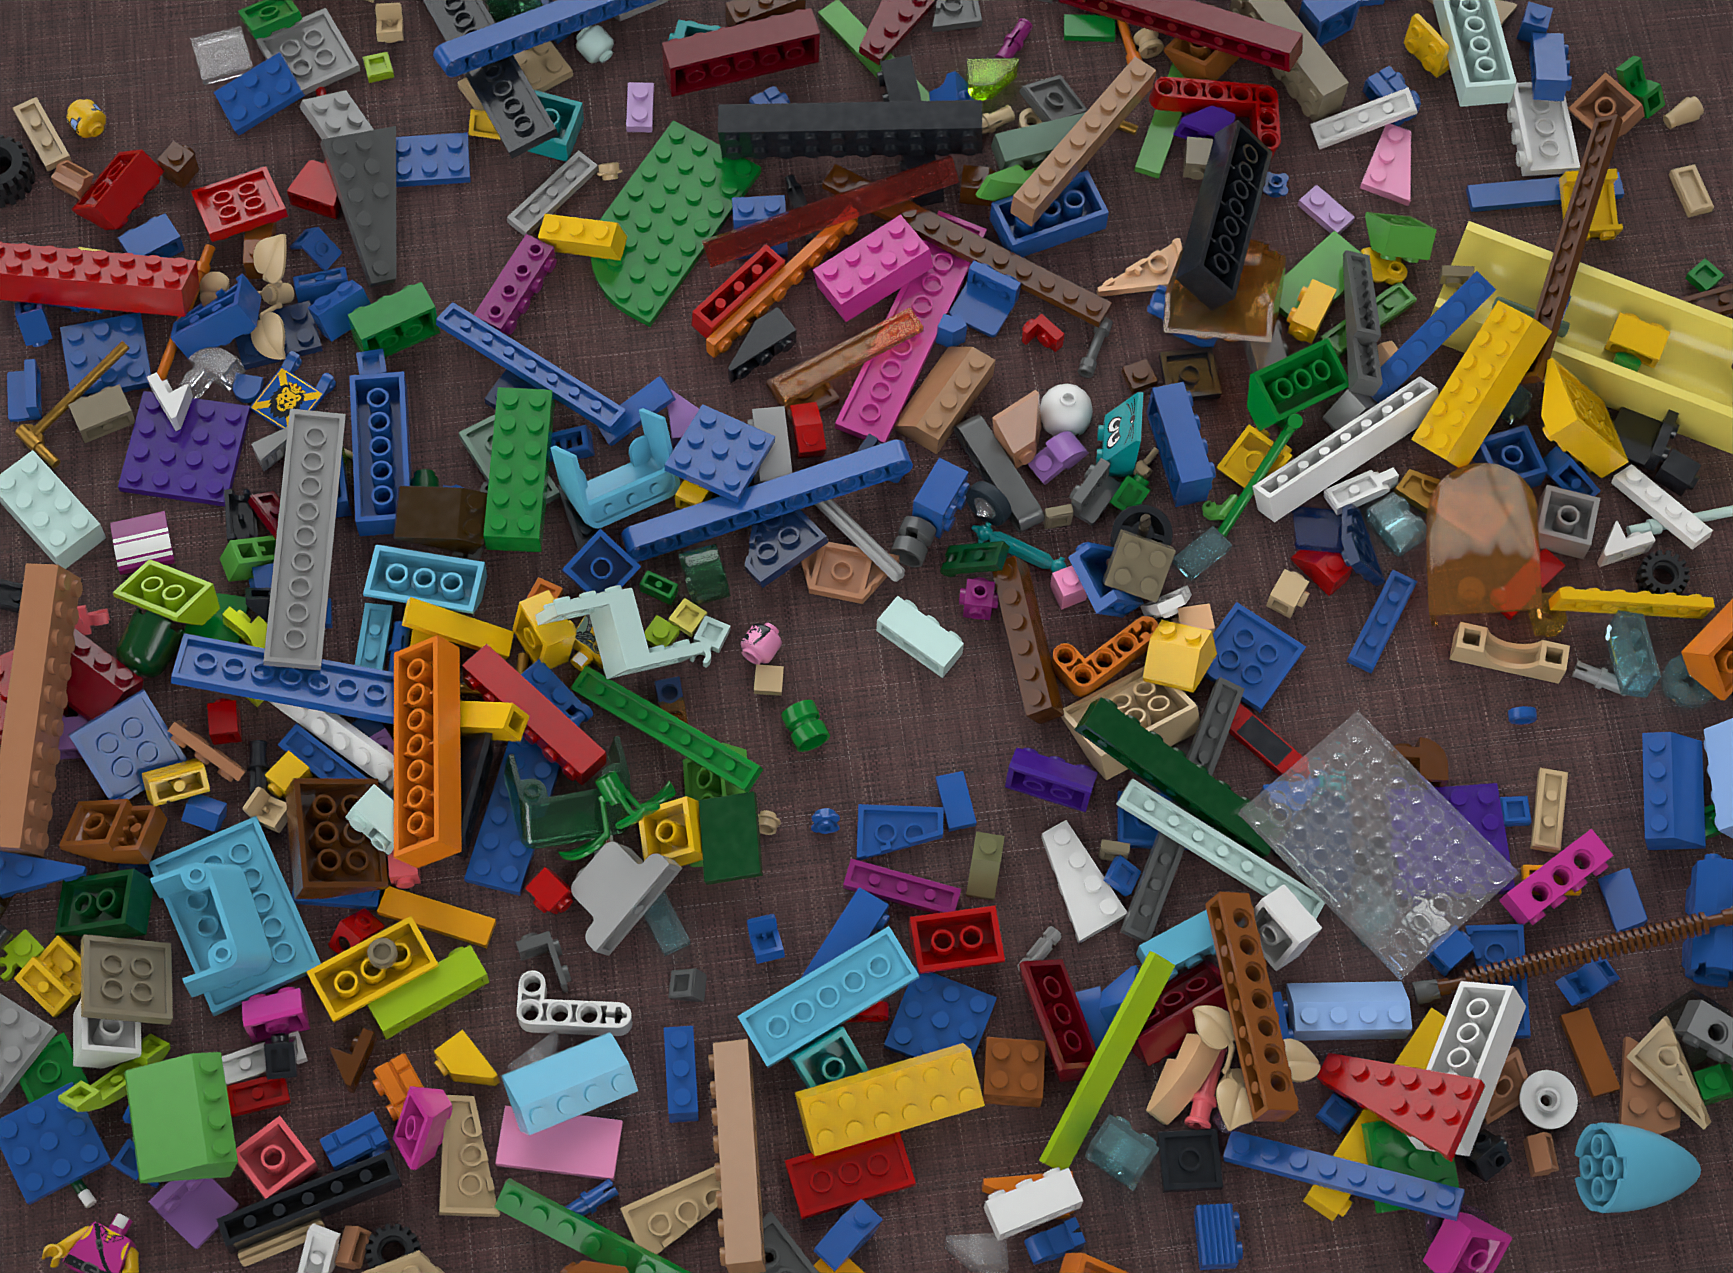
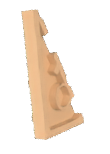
M1180 238L1172 240L1171 245L1161 251H1154L1148 258H1143L1126 268L1125 272L1115 279L1111 277L1105 281L1102 286L1097 288V295L1101 297L1155 291L1158 285H1164L1170 289L1181 288L1182 285L1176 280L1183 253Z

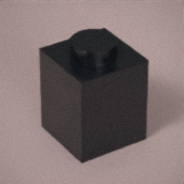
M1673 448L1653 480L1682 496L1687 488L1692 491L1699 481L1700 476L1697 475V472L1702 465Z

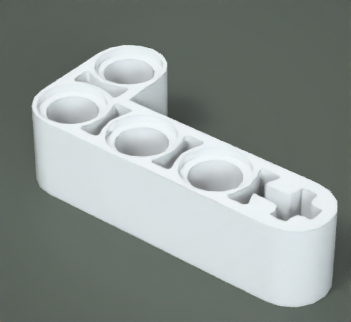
M527 971L520 977L517 1017L521 1028L527 1032L604 1035L611 1032L613 1036H622L631 1030V1010L624 1003L547 999L545 978L538 971ZM535 982L541 985L536 992H528L526 990L527 985ZM533 1010L538 1013L537 1018L529 1021L523 1018L524 1014L528 1011ZM558 1012L568 1014V1017L561 1022L552 1019ZM587 1013H593L597 1016V1019L592 1023L582 1021V1017ZM602 1014H606V1023H603ZM617 1015H622L621 1023H615Z

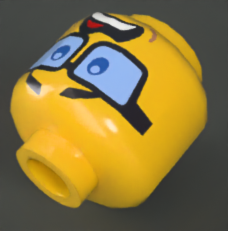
M79 99L69 106L67 122L80 137H97L103 132L106 124V115L92 100Z

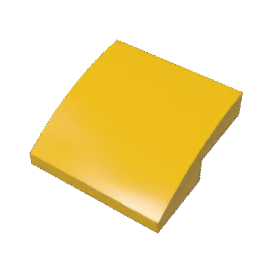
M57 935L39 957L33 956L14 979L50 1015L57 1017L81 996V954L62 936Z

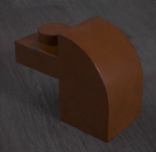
M1419 737L1415 747L1407 743L1391 746L1387 754V766L1415 768V789L1446 786L1449 781L1448 760L1444 750L1436 742L1428 738Z

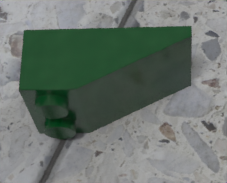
M127 869L83 876L68 882L63 880L54 934L58 936L83 937V935L114 938L147 935L154 888L150 878L135 869Z

